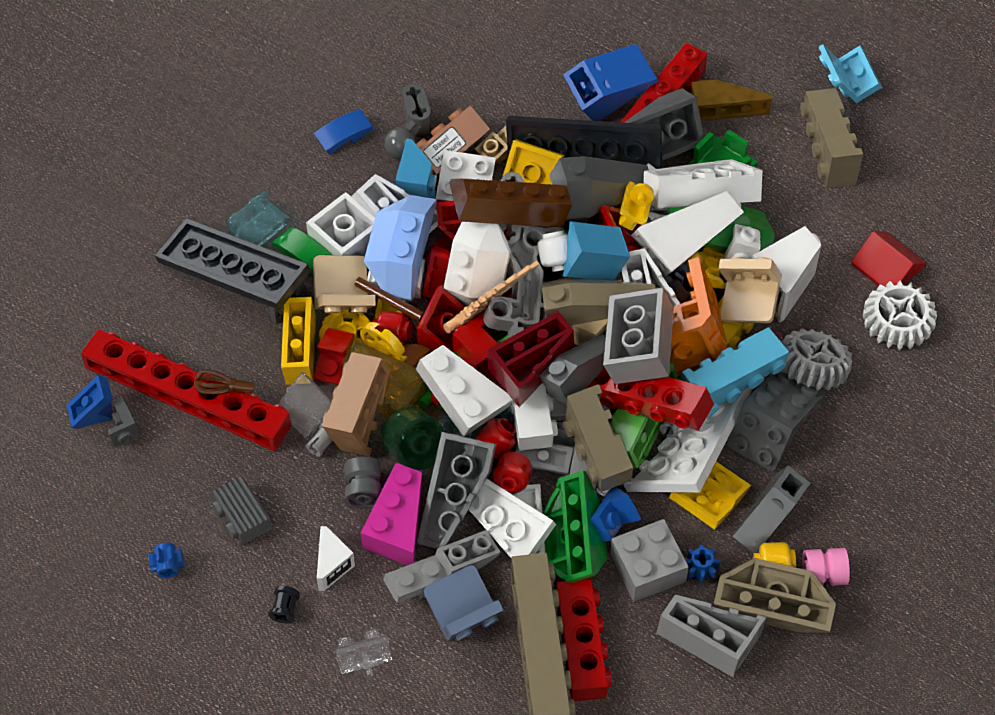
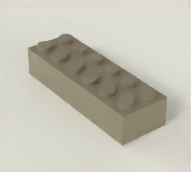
M547 553L511 557V585L529 715H576L574 699H570L571 677L570 672L566 671L567 650L565 643H562L563 624L561 616H558L557 589L554 590V564L548 563Z

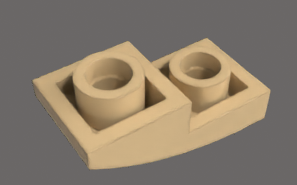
M506 126L498 134L492 132L475 148L481 156L495 157V165L508 158Z

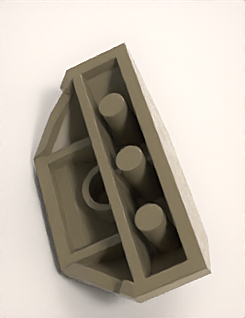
M757 558L721 575L714 600V606L729 611L732 608L739 610V614L756 618L757 615L766 617L765 625L802 633H830L836 606L835 601L829 596L812 571Z

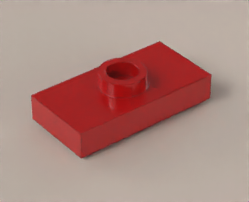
M438 246L431 250L423 296L432 299L437 286L441 285L444 288L450 251Z

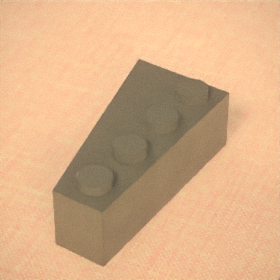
M836 88L806 91L804 102L800 104L802 117H806L807 136L812 138L813 141L812 155L818 159L817 170L819 178L823 179L826 189L856 185L863 152L861 148H856L857 138L855 133L850 134V121L848 117H844V106Z

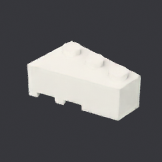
M444 345L420 359L416 367L419 375L463 437L507 409L513 401L508 393Z

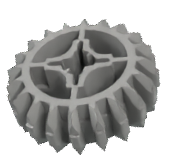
M801 328L799 332L792 331L790 335H786L782 341L789 354L785 361L786 366L781 372L788 374V379H795L797 384H805L807 388L810 386L815 387L818 391L821 387L830 390L831 387L838 388L840 384H844L852 368V354L848 351V346L841 345L840 339L832 338V334H823V331L815 332L812 328L806 331Z

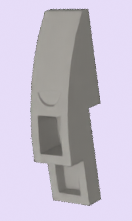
M485 530L438 548L434 556L385 574L383 581L396 603L417 595L422 599L425 598L423 590L426 586L469 565H473L479 570L497 558L501 552L488 531Z

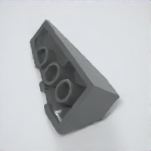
M585 156L560 158L549 176L552 184L567 186L572 206L566 221H576L595 217L603 205L615 207L622 203L628 183L630 181L635 183V185L644 183V171L649 169L647 165Z
M442 432L417 544L437 549L449 544L490 474L497 444Z

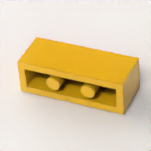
M312 297L289 298L284 304L281 369L286 385L313 384L316 313Z

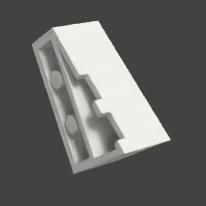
M375 174L351 197L375 217L377 211L410 195L405 193V190ZM437 210L434 212L430 232L438 226Z
M645 248L630 251V258L621 270L623 281L655 284L656 289L664 288L673 306L679 305L680 302L676 298L674 291L668 286L662 277V273Z
M543 383L520 408L512 401L511 411L514 414V426L517 432L519 451L553 447V436H558L556 419H551L549 412L554 410L553 399L549 394H546V388Z

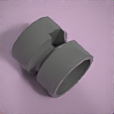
M366 456L351 458L344 464V479L347 483L345 485V503L350 507L359 509L374 507L381 493V483L379 482L381 480L380 462L377 459Z

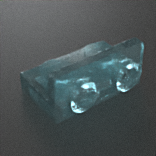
M263 191L258 196L252 197L248 204L240 211L234 212L227 221V227L230 235L261 246L288 224L289 220L286 214L270 202L269 194Z

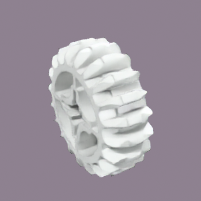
M901 280L896 286L890 281L886 284V287L879 285L876 291L872 290L869 298L865 301V309L863 311L865 328L870 329V337L878 336V344L882 341L887 342L888 348L892 344L897 345L898 350L903 345H906L909 349L913 347L914 343L920 346L924 339L927 340L930 337L932 330L935 328L937 311L934 310L935 302L930 301L929 294L922 295V287L913 289L912 282L907 286H903Z

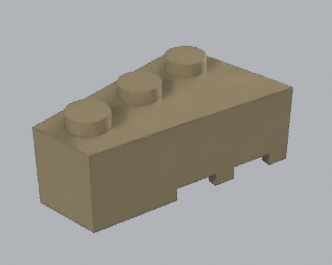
M598 384L567 396L566 419L563 422V427L566 435L569 438L572 437L576 443L574 447L580 461L584 460L588 467L586 472L591 484L596 483L599 491L603 492L631 481L633 466L620 435L615 434L608 421L612 418L610 410L604 411L599 401L602 391Z

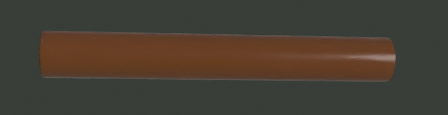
M358 277L355 281V287L370 295H375V298L418 322L421 321L425 312L361 277Z

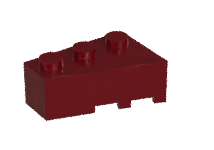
M558 311L488 349V369L519 408L543 383L540 375L558 355L574 348V329Z

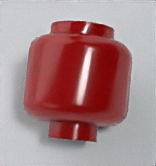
M383 311L377 319H373L372 322L378 323V326L375 328L378 331L382 332L384 329H388L399 339L402 345L410 342L413 333V323L409 321L406 314Z
M492 418L477 433L476 440L497 444L493 459H499L500 456L509 452L516 445L517 432L515 426L507 419Z
M507 452L500 456L493 472L494 483L510 494L520 493L529 484L532 475V464L521 453Z

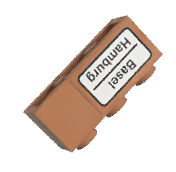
M471 105L464 111L458 108L448 117L451 120L446 126L443 123L439 124L430 132L433 137L429 141L423 138L416 144L432 163L433 175H437L441 171L444 150L463 153L490 130Z

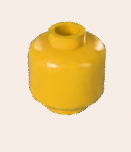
M785 542L762 543L759 553L753 554V559L757 558L796 568L795 550L790 549L789 545Z

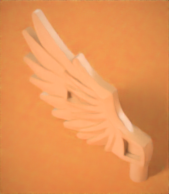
M536 260L532 264L527 265L518 273H514L506 281L503 280L490 291L488 290L484 296L481 295L478 301L471 302V305L464 307V310L443 325L445 331L450 334L459 326L469 322L484 310L492 299L501 297L516 282L540 265L539 262Z

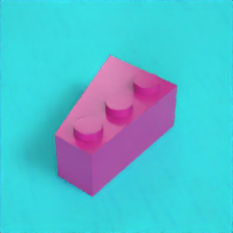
M395 463L361 531L363 549L404 565L415 563L423 492L422 472Z

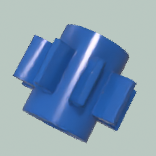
M173 543L158 544L154 547V553L148 554L151 572H157V576L160 578L175 577L179 574V568L185 567L182 549H176Z
M700 545L695 551L692 549L688 550L687 556L689 559H685L688 569L690 568L689 579L694 577L703 583L704 579L708 577L715 578V569L720 566V560L714 559L715 549L709 550Z

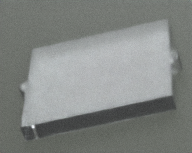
M301 372L292 386L286 388V394L277 405L284 407L290 413L291 424L305 439H309L319 424L322 423L323 416L329 410L332 401L305 373Z

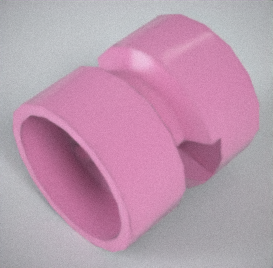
M829 548L826 553H823L821 549L803 551L802 568L812 571L822 585L825 582H829L831 586L848 585L850 568L845 548Z

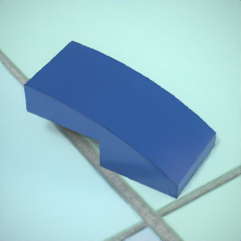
M358 109L331 121L314 134L326 152L331 155L349 140L355 144L375 128L363 111Z

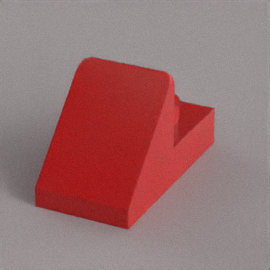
M332 328L326 330L317 347L320 355L313 377L315 381L339 385L343 375V366L349 359L355 337L354 333Z

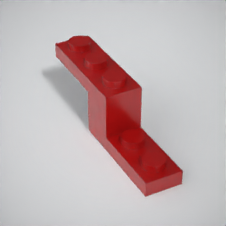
M511 293L510 295H508V296H503V297L511 298V297H512V293ZM492 309L496 316L503 317L499 310ZM485 310L481 311L468 324L459 326L453 333V350L482 375L490 371L488 369V349L498 344L490 336L497 330L489 328L483 321ZM431 391V400L439 407L441 404Z

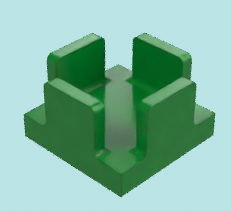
M728 130L725 133L724 140L717 135L714 137V134L709 132L695 146L693 160L688 165L732 159L757 168L758 161L748 156L749 142Z

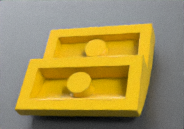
M716 461L700 492H671L669 498L715 530L742 500L751 485Z

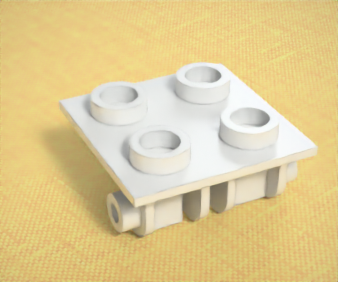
M444 150L436 200L454 201L449 184L450 179L492 180L496 158Z

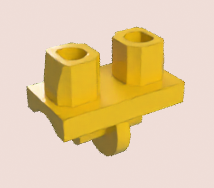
M631 181L628 183L619 213L621 217L618 223L621 226L633 230L637 223L640 225L646 223L651 202L654 199L652 187L644 183L637 185Z

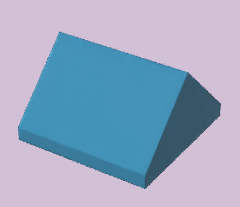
M570 222L567 240V260L564 265L563 276L614 281L630 258L621 228Z

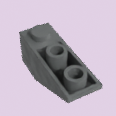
M789 465L777 472L731 538L752 555L757 553L761 544L766 542L796 505L810 482Z

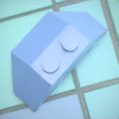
M410 195L376 212L364 263L380 288L399 299L408 301L413 299L437 204L436 199Z

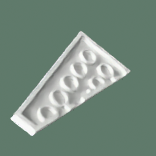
M749 387L742 391L741 396L734 402L728 403L727 401L719 406V410L714 415L705 419L699 431L679 428L675 437H667L657 447L659 453L651 461L645 460L639 466L641 472L634 479L631 478V481L623 484L626 491L700 492L735 425L743 402L751 395L753 389Z

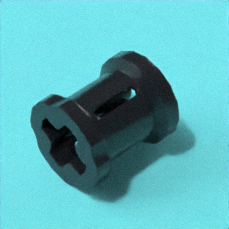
M277 586L274 590V595L276 596L274 605L269 610L268 616L273 621L279 623H292L295 618L293 615L295 602L300 598V592L289 586Z

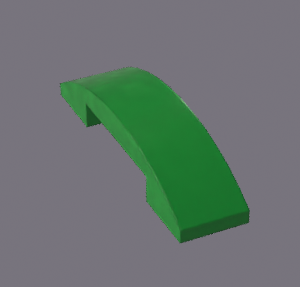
M290 227L272 242V246L283 255L308 264L311 270L310 273L313 276L314 258L318 255H332L316 240L293 227Z

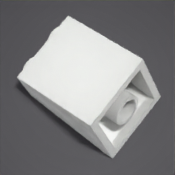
M806 226L754 254L752 258L766 257L772 259L782 274L774 317L779 323L786 318L816 272L821 242L817 235L811 233Z

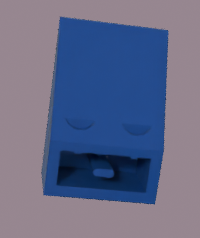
M637 44L583 60L563 74L582 111L592 121H601L658 82L656 75Z

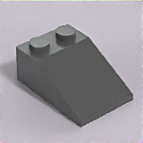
M683 88L657 98L624 122L662 125V161L695 148L704 138L696 97Z

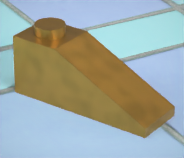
M720 80L691 82L690 93L696 97L701 121L770 114L771 94Z

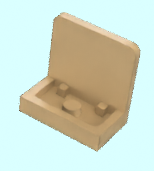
M318 255L314 258L315 310H325V313L334 314L341 313L342 309H348L353 314L367 313V309L376 306L375 295H368V293L354 286L358 277L367 280V266L364 263V256Z
M741 257L720 259L718 269L727 281L720 312L722 321L725 323H771L774 318L782 277L774 261L766 257H758L756 259H744Z

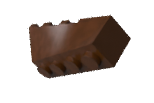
M464 178L450 179L449 182L459 222L563 228L572 206L566 185Z

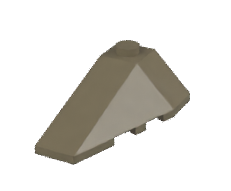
M572 277L543 282L542 285L546 316L548 317L559 311L570 326L608 319L609 297L611 295L656 289L655 284Z

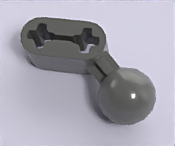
M409 84L402 90L403 113L407 124L403 128L392 129L387 133L384 140V148L387 154L394 159L401 160L407 138L412 139L416 144V136L423 137L431 131V109L424 88L418 84Z

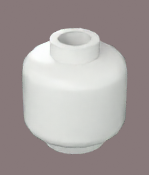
M564 230L543 234V239L537 244L541 264L544 267H552L553 272L564 270L567 260L568 234H564Z

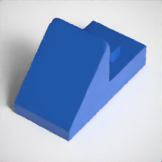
M97 375L66 405L72 428L77 429L112 419L111 401L113 398L106 376Z
M617 487L609 490L590 518L602 542L611 541L623 524L641 519L630 497Z

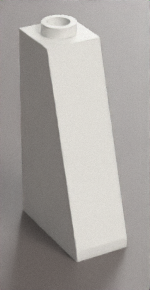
M726 191L642 225L631 236L642 249L645 248L655 265L666 277L744 211L741 209L739 200Z

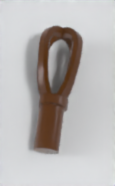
M203 369L195 377L196 389L204 394H221L228 391L252 394L254 392V382L235 380V378H229L217 371ZM207 374V375H212V376H216V377H219V378L209 377V376H202V375ZM200 380L214 381V382H219V383H223V384L204 383V382H200ZM201 386H203V387H211V388H220V389H205V388H202Z

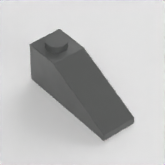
M605 335L595 336L558 355L542 372L540 378L550 397L567 405L568 395L585 390L605 368L603 365Z

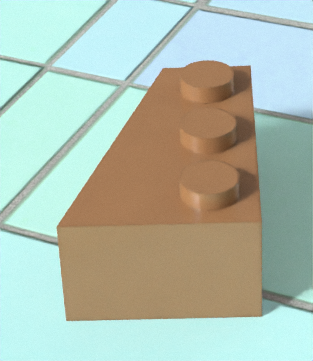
M352 352L349 360L343 366V375L339 385L333 391V400L329 410L323 416L322 427L340 450L370 457L372 448L367 447L371 430L376 431L378 422L373 421L377 404L382 405L390 370L382 358Z

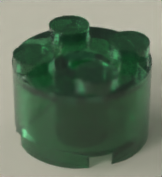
M409 405L393 413L380 428L385 451L400 464L417 470H425L435 465L442 432L446 433L443 425L428 413L413 405Z

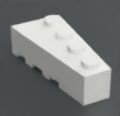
M730 159L644 171V184L649 185L654 190V199L651 205L653 209L660 211L668 210L669 207H689L726 191L730 195H734L740 203L761 201L763 170Z

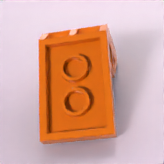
M699 257L688 260L690 272L686 274L691 288H694V291L690 292L692 300L674 306L670 362L673 363L677 375H681L683 371L689 368L692 371L698 369L700 362L708 358L712 362L716 361L721 352L728 348L716 292Z

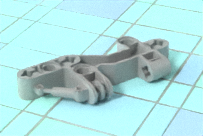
M509 172L502 177L501 181L524 182V179L515 172ZM499 224L503 232L505 229H508L505 237L511 250L507 268L509 277L536 260L541 261L537 244L543 239L542 235L561 231V228ZM526 239L533 240L536 246L530 245ZM541 265L512 286L511 298L496 297L491 300L483 313V321L489 328L507 331L508 338L547 318L544 303L541 302L543 269ZM492 309L499 310L503 317L496 316Z

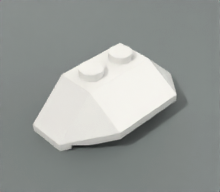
M462 222L453 239L444 289L464 307L471 305V302L478 301L481 295L484 296L488 290L490 291L506 278L511 250L499 224Z

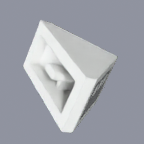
M321 526L317 584L319 591H325L355 566L353 552L327 526Z

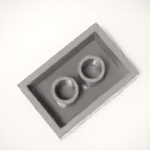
M664 288L611 295L609 297L603 365L615 384L669 377L674 306Z

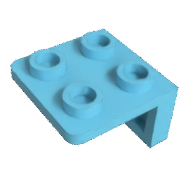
M824 44L819 46L822 53L819 56L820 61L831 72L828 75L829 80L835 88L839 87L845 98L850 97L857 104L883 88L865 50L861 46H858L839 59Z

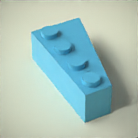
M768 327L741 341L737 350L731 347L723 350L716 361L712 362L708 358L700 362V367L693 372L690 368L683 371L680 380L707 387L714 403L707 416L708 418L714 415L719 410V406L725 402L732 403L741 396L742 391L749 387L754 389L759 386L767 375L771 373L775 375L782 371L786 366L785 361L789 351Z

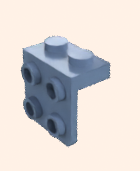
M473 565L452 573L426 586L423 590L424 596L447 641L455 637L457 641H460L472 635V629L480 625L486 628L499 621L498 616L503 612L499 600L492 601L476 567Z

